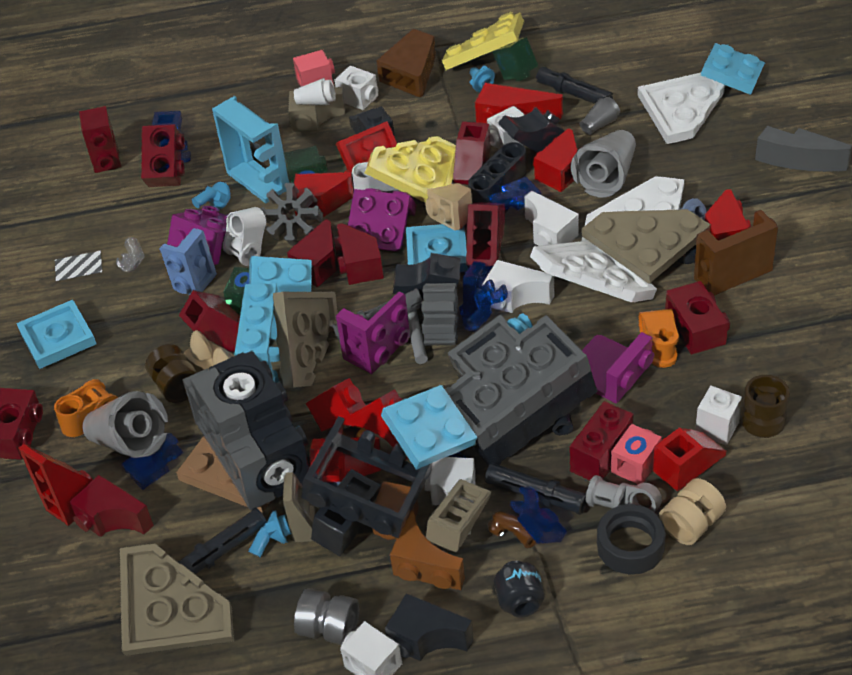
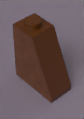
M413 28L376 60L379 82L421 98L424 95L436 58L434 36Z

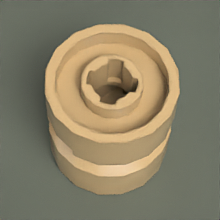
M695 478L678 493V497H674L659 512V518L664 524V529L672 538L682 544L693 545L708 530V526H711L726 511V503L721 493L712 484Z

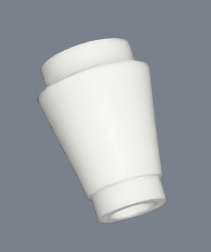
M322 78L294 89L296 104L329 105L330 102L335 101V89L332 80Z

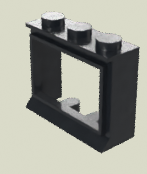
M338 416L304 477L301 498L307 500L315 507H324L340 514L349 521L360 522L372 527L380 534L391 535L399 539L426 480L429 478L433 463L416 470L412 463L405 461L406 453L399 443L395 444L391 454L374 448L376 437L374 433L368 430L363 431L359 441L344 436L342 433L345 419ZM336 451L414 482L399 513L321 481Z

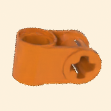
M672 309L640 312V333L643 332L653 337L652 352H654L652 364L660 368L674 365L677 361L675 345L678 342L679 335Z
M98 379L90 380L82 387L61 397L56 401L54 410L62 433L68 437L83 435V421L86 415L118 397L114 394H109L105 390V385Z

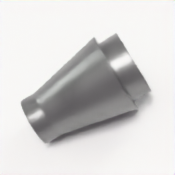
M610 97L600 98L586 117L580 121L581 129L590 135L594 131L616 121L617 116L620 114L618 104Z

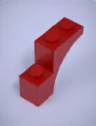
M348 378L306 403L321 431L332 428L338 416L345 419L344 425L357 426L372 431L386 440L393 448L398 443L381 417L384 407L403 400L395 389L365 405L359 389Z

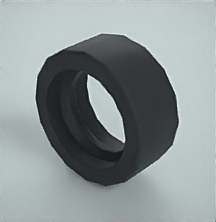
M634 504L619 505L608 510L600 519L597 528L598 555L606 566L616 572L627 575L645 573L653 569L662 559L666 535L664 524L656 513L643 506ZM633 527L648 533L652 538V543L643 550L629 552L614 546L610 542V535L621 528Z

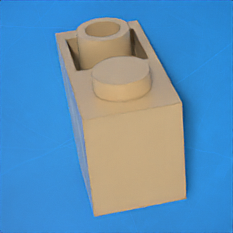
M459 183L427 189L428 199L425 205L429 217L454 231L460 230L467 223L468 204H472L471 189Z

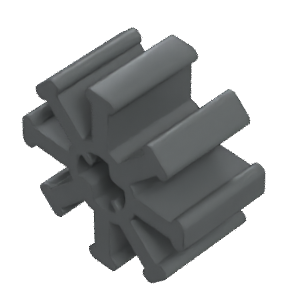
M285 183L286 200L282 201L275 190L271 189L266 196L273 204L276 203L278 205V209H265L262 207L261 210L265 215L266 223L276 221L271 227H267L266 230L277 241L280 240V236L287 230V236L284 239L290 246H294L299 243L297 241V229L301 227L304 233L308 235L314 228L311 225L308 226L305 223L306 220H319L321 222L323 220V213L318 206L308 208L313 202H317V199L308 188H305V192L297 199L298 188L294 183ZM294 209L298 214L297 216L293 215L294 219L289 220L286 214H291L290 210Z
M425 284L423 286L424 301H422L424 345H456L459 317L457 316V284Z

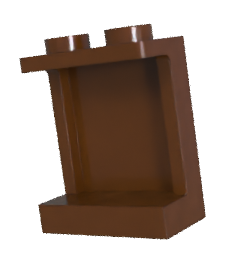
M758 210L754 213L753 227L718 241L708 230L697 234L694 279L696 282L701 281L707 291H711L715 296L771 272L778 234L776 222L769 218L762 210Z

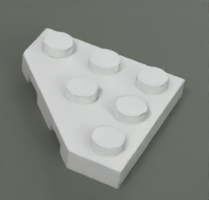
M701 73L640 86L638 87V97L665 142L670 144L691 139L696 135L724 94V84L701 76Z
M655 176L587 214L585 225L602 212L680 210L684 179Z
M589 241L534 246L530 255L540 266V269L548 274L629 302L651 300L657 291L651 283L644 281Z

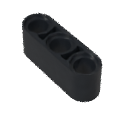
M517 142L503 145L469 179L468 187L471 189L472 203H498L525 176L526 148L524 145Z

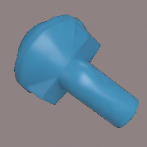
M483 66L481 69L477 67L471 68L470 75L473 78L469 83L475 91L480 92L484 83H494L495 73L492 69Z
M217 182L212 187L207 186L206 190L192 199V203L196 208H199L209 201L211 206L222 209L230 200V188L224 182Z
M276 510L271 513L268 522L258 531L248 551L249 553L261 558L270 538L283 544L287 543L286 536L290 535L291 531L285 514L278 516Z

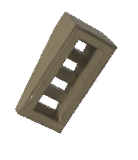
M289 472L284 475L283 503L292 539L294 542L312 541L313 519L319 509L301 498L303 486L294 473Z
M459 479L428 519L427 540L457 552L488 502L491 491ZM460 495L475 502L472 503L465 499L460 498Z

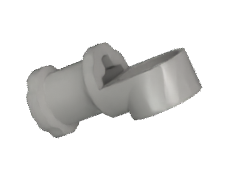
M595 475L587 489L586 503L592 507L598 504L612 509L619 505L634 504L641 506L636 499L637 493H644L652 501V506L648 509L655 512L661 505L662 496L659 490L650 483H640L637 486L626 483L617 485L603 481L600 476Z

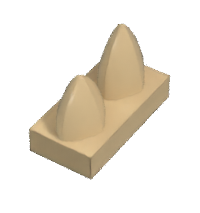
M198 330L192 333L190 347L184 352L197 372L205 369L209 370V367L235 356L226 349L207 340Z

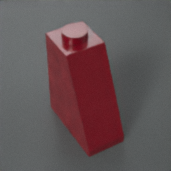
M476 202L468 204L466 265L494 266L498 260L504 235L505 203Z

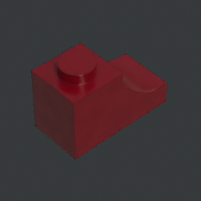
M100 475L70 501L75 514L73 517L75 523L83 531L88 532L91 530L100 537L107 532L118 529H130L146 534L154 526L147 505Z

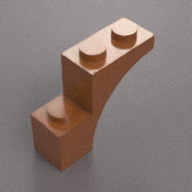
M383 481L375 503L399 513L411 487ZM418 498L399 539L391 535L380 534L373 529L375 535H379L384 539H396L390 554L394 576H399L406 581L417 580L430 583L441 589H462L465 580L463 558L440 550L423 535L416 523L419 510Z

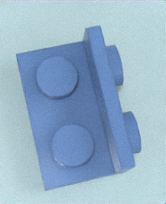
M193 228L178 247L163 244L160 248L173 289L181 294L190 295L193 290L203 292L217 275L203 230Z

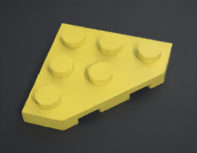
M513 12L504 14L498 18V22L488 28L473 33L472 38L461 45L458 44L447 49V53L442 59L445 69L448 70L517 41L524 23L521 13L513 15Z
M435 136L429 137L425 142L407 141L387 149L385 146L375 147L364 173L426 203L428 199L427 189L451 185L456 145Z

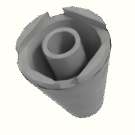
M617 130L582 146L576 152L571 161V172L577 184L580 182L586 188L584 190L586 193L599 198L610 197L622 188L636 148V141L632 134L625 130Z
M132 391L87 414L83 421V432L85 437L93 443L130 457H146L158 451L164 443L167 433H164L165 422H168V417L163 404L153 394Z

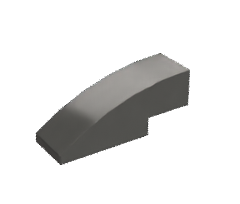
M767 126L757 139L755 160L796 170L847 171L852 145L798 128L792 134Z

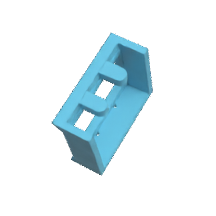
M236 96L212 108L227 174L265 203L270 201L266 195L271 189H274L278 195L286 192L284 184L289 183V177L278 123L266 122L242 103H238ZM265 137L266 144L255 151L254 157L261 162L269 159V167L264 168L253 160L249 140L254 143Z
M277 283L245 284L234 355L242 352L245 354L253 350L260 362L263 360L267 362L273 375V381L277 383L279 381L278 374L272 369L271 362L280 361L279 348L269 347L270 340L277 338L273 293H278Z

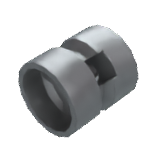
M307 588L302 593L296 608L294 619L295 633L313 639H318L323 635L325 641L342 645L345 637L351 631L356 630L359 602L355 598L342 595L334 596L331 599L327 592Z

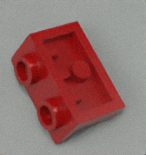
M387 121L336 143L347 168L344 172H351V174L352 168L355 165L369 161L375 147L385 146L387 149L397 145Z

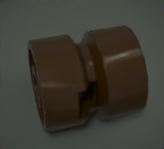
M165 344L156 348L146 359L145 368L153 382L157 384V388L168 402L179 403L188 400L183 379L198 372L177 345Z
M759 375L747 382L741 419L743 427L751 435L760 438H770L783 431L790 397L789 387L785 381L773 375Z

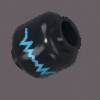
M518 560L510 561L494 577V588L499 606L504 612L515 617H527L534 614L545 599V590L539 571L532 564Z

